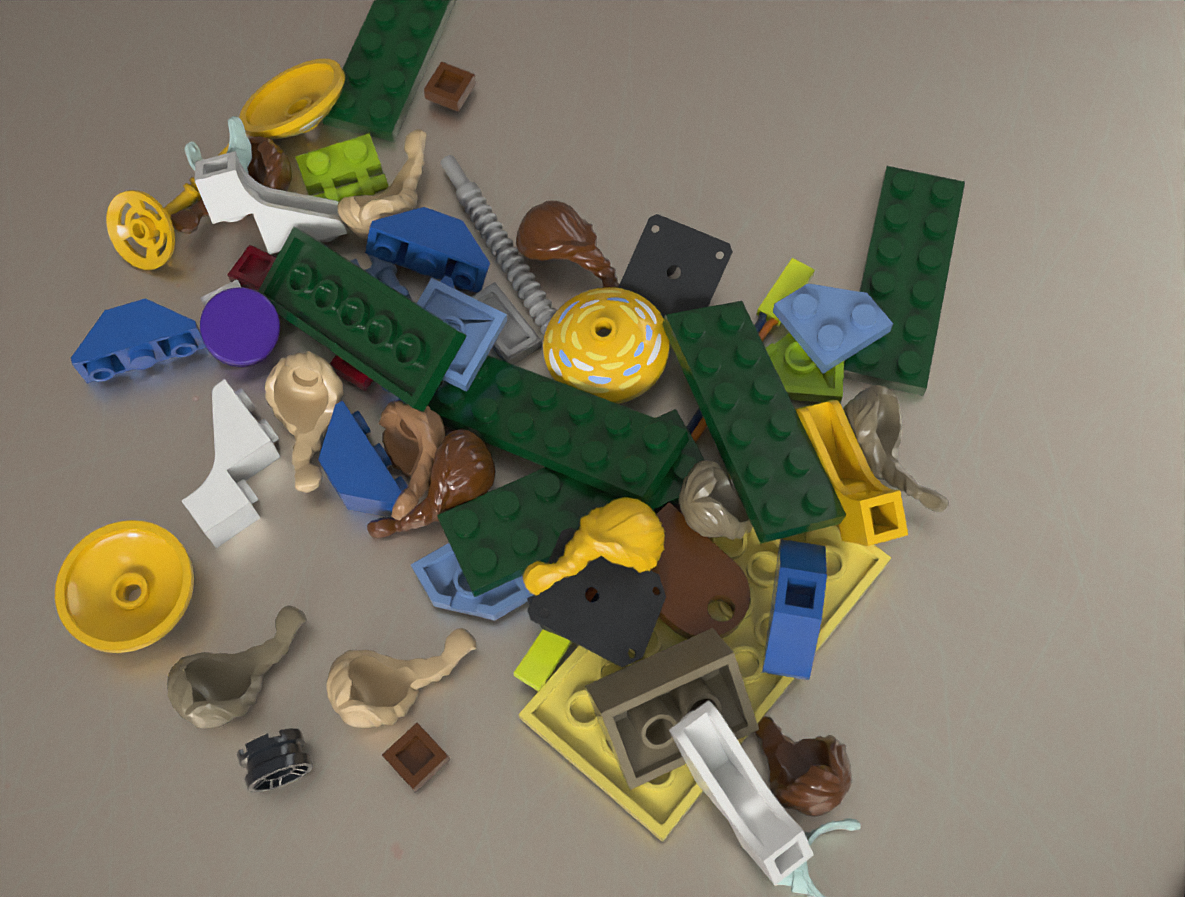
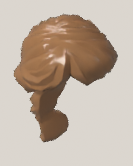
M398 399L389 402L386 408L383 409L379 425L385 428L382 433V443L384 444L385 452L392 462V467L401 470L403 475L411 478L407 488L400 493L392 508V517L400 520L415 508L419 498L430 487V475L435 453L445 438L446 433L441 417L432 411L429 406L422 412Z

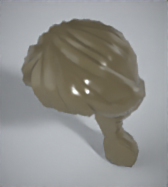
M881 385L870 386L859 392L854 399L844 406L843 410L872 473L876 478L883 479L890 486L905 492L907 496H912L914 499L919 500L924 507L934 512H943L949 505L948 499L933 489L919 485L898 461V448L901 443L903 418L896 393L888 387Z
M712 461L697 462L684 478L679 495L680 509L687 525L701 536L727 537L732 540L735 538L741 539L753 527L732 480L718 463Z
M287 605L283 607L275 619L276 633L274 638L265 641L262 645L251 647L246 651L234 654L202 652L182 657L168 674L167 691L172 707L183 719L202 729L218 728L229 723L235 717H244L250 706L257 702V695L262 688L263 674L271 668L272 664L280 663L281 657L289 652V646L293 642L294 635L302 623L307 622L305 613L294 606Z

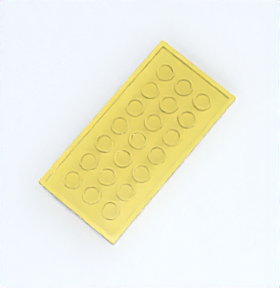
M838 524L782 538L826 546L827 580L822 621L815 654L891 560L889 555L875 545L864 546L841 541ZM752 528L741 539L735 538L732 540L727 537L708 538L740 566L749 583L750 603L746 615L739 627L733 633L723 638V640L734 652L758 724L795 678L762 672L780 539L760 544ZM714 601L708 605L710 616L717 621H727L733 617L731 607L723 601ZM658 617L643 658L627 666L687 639L675 633ZM578 646L544 684L540 692H537L518 714L519 718L663 842L704 791L695 782L687 764L634 789H629L601 729L585 685L625 667H620ZM630 649L628 656L634 658L635 652ZM749 735L738 739L739 744L742 745Z

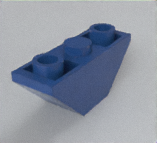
M421 207L373 220L369 228L366 254L442 280L447 275L452 278L453 284L461 289H467L475 293L483 289L490 262L463 220Z
M145 298L104 310L71 356V362L86 383L94 381L103 382L113 378L114 375L134 369H147L155 363L167 359L190 356L197 350L206 347L202 340L200 329L194 320Z
M342 400L335 404L318 460L327 478L348 510L392 517L393 505L400 493L408 485L402 476L396 479L392 477L387 469L392 465V462L380 443L374 446L371 445L366 437L371 430L358 410L351 414Z
M780 539L763 661V673L804 680L810 679L823 614L827 580L826 546Z

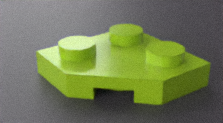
M790 332L775 344L771 343L766 347L767 353L790 400L809 402L837 400L841 404L843 398L844 361L827 372L822 373Z

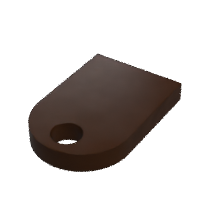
M669 502L656 514L664 528L665 541L664 550L657 561L656 567L650 569L660 576L666 595L659 618L675 633L686 639L711 628H714L723 639L739 627L746 615L750 603L748 580L743 570L734 560L708 537L701 536L687 525L683 514ZM654 587L652 590L653 594L658 595L659 589ZM714 601H723L731 607L733 617L727 621H717L710 616L708 605Z

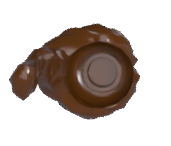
M268 137L249 138L252 152V160L248 165L249 176L265 187L288 191L292 181V168L284 150ZM202 198L189 209L180 210L171 215V222L175 230L191 234L198 229L202 217L209 216Z
M549 200L536 205L526 213L516 236V246L521 254L531 260L568 259L579 264L585 270L592 272L595 277L602 280V288H618L619 283L616 269L611 266L610 260L605 258L597 247V235L593 231V225L581 218L570 205L560 201Z
M459 429L451 431L436 450L430 475L431 484L428 496L416 505L407 516L400 520L393 517H382L369 522L367 530L371 537H387L396 532L427 526L434 521L439 522L437 515L488 493L494 484L496 470L491 453L485 443L468 430Z
M764 716L758 723L759 730L755 731V734L760 739L761 753L768 761L770 770L769 783L772 794L782 807L795 809L804 815L819 816L832 811L842 802L852 783L851 765L846 754V745L842 744L832 735H828L825 738L817 736L814 739H802L794 742L788 736L783 735L781 727L771 717Z

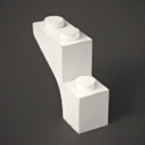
M236 151L195 162V183L212 223L221 221L235 222L241 220L247 214L253 213L269 254L280 252L293 227L306 232L320 242H329L347 233L346 224L338 214L337 205L339 202L265 187L248 175L241 165Z
M225 379L215 385L212 390L215 446L213 468L203 484L192 494L181 500L216 548L260 519V516L252 506L259 499L246 483V480L280 458L273 445L279 438L265 418L259 422L255 420L251 412L256 407L242 388L234 392Z
M709 700L695 711L687 713L678 724L669 730L695 782L728 819L740 845L774 885L778 884L814 855L804 831L769 790L724 718Z

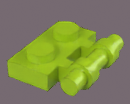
M370 134L295 156L309 196L324 191V193L314 195V197L340 202L345 197L372 196L376 192L386 190L389 187L385 173L369 178L370 176L383 173ZM354 181H358V182H356V183H352V184H349V185H346V186H343V187H340V188H335V187H339V186H342V185H345V184H348V183H351V182H354Z

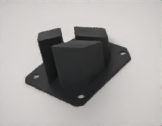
M653 215L649 217L618 288L637 293L650 301L660 312L663 319L667 314L709 307L733 253L732 248L728 242L662 215ZM654 225L659 226V231L656 233L652 232ZM717 252H723L724 256L722 259L716 258ZM679 267L681 270L680 276L677 279H670L669 277Z
M568 528L561 531L548 564L556 563L564 555L565 545L573 538L577 530ZM603 556L589 561L586 567L576 575L556 581L549 589L541 592L539 595L527 598L529 603L527 612L530 620L539 624L542 629L564 637L620 667H625L643 658L666 595L660 576L651 570L639 573L633 567L628 568L611 563ZM588 587H593L598 591L599 598L594 603L589 602L585 597V591ZM654 587L659 589L658 595L653 594L652 590ZM630 649L635 652L634 658L628 656Z

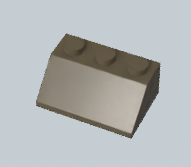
M714 628L585 685L598 722L630 790L686 764L669 730L678 724L687 713L695 711L708 700L722 715L737 740L759 730L734 652Z

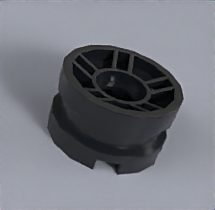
M283 729L279 731L280 736L269 738L268 734H265L245 744L247 752L244 753L243 749L238 750L239 764L241 767L246 768L248 772L244 779L250 792H263L282 787L296 781L311 771L313 764L310 755L303 753L302 747L305 741L299 729Z

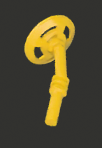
M229 144L217 156L226 154ZM192 176L189 179L191 184L185 183L183 185L185 190L165 207L151 195L139 190L124 191L112 199L106 215L107 230L113 246L123 259L134 267L143 270L159 268L169 261L175 247V233L171 222V215L180 210L188 209L202 198L196 186L195 177ZM144 202L154 207L158 213L156 214L151 209L146 208ZM129 203L132 207L126 213L125 224H122V212L126 204ZM136 213H138L140 217L134 219ZM132 236L139 245L147 248L146 256L138 253L129 244L127 238ZM167 239L166 247L163 253L160 255L159 249H161L164 246Z

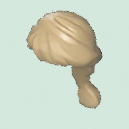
M416 129L406 136L404 150L408 155V160L385 191L372 196L345 197L338 203L337 209L341 220L360 239L367 241L369 228L373 220L410 211L417 206L418 197L415 189L422 174V166L425 164L423 152L427 133L421 129Z
M298 352L294 355L288 354L287 358H281L272 369L265 382V398L268 405L273 409L274 416L295 436L296 443L293 446L292 464L296 471L295 488L297 491L309 493L322 483L321 469L313 465L312 460L313 456L321 450L335 404L342 400L344 391L340 378L325 359L311 352Z
M455 629L446 638L442 654L440 656H432L429 659L401 660L372 650H348L337 657L331 665L326 684L328 699L332 708L340 715L344 723L350 726L365 729L370 727L378 728L383 724L392 726L399 717L407 715L409 707L416 701L420 688L427 686L431 681L439 682L442 676L450 675L452 668L457 666L461 658L471 650L477 649L476 640L466 629Z

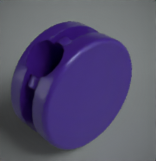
M235 287L217 293L208 301L201 314L200 332L205 347L218 361L229 366L248 367L260 363L274 350L279 338L280 321L275 307L268 298L255 290Z

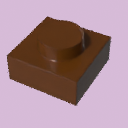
M441 61L423 89L425 99L459 112L476 85L475 74Z
M418 722L382 754L384 759L414 792L419 790L450 760L445 751Z

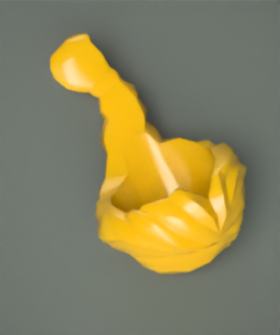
M626 497L613 500L606 506L595 508L588 515L580 518V528L575 532L573 539L565 545L564 555L556 563L548 564L536 561L529 565L524 572L523 582L527 590L537 596L549 589L556 581L576 575L586 567L589 561L603 556L611 563L628 568L633 567L639 573L650 571L651 568L656 567L657 561L664 550V528L652 508L640 500Z

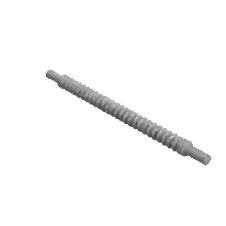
M453 155L444 157L441 160V166L457 190V200L465 207V212L470 214V220L475 223V228L481 231V238L486 239V246L491 248L493 256H497V263L502 265V271L508 274L507 279L513 282V289L519 291L518 297L524 300L526 308H530V316L536 317L535 324L541 326L540 331L545 335L547 326L557 310L551 308V300L545 299L546 292L540 290L541 285L535 281V275L529 272L530 268L527 264H523L524 258L518 255V249L513 247V240L507 238V231L502 230V223L497 221V215L492 213V207L487 204V200L482 196L478 185L475 182L469 181Z

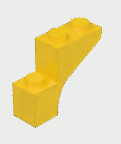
M830 400L795 408L846 513V517L841 524H838L841 541L871 546L908 536L901 491L886 487L872 473L839 401Z

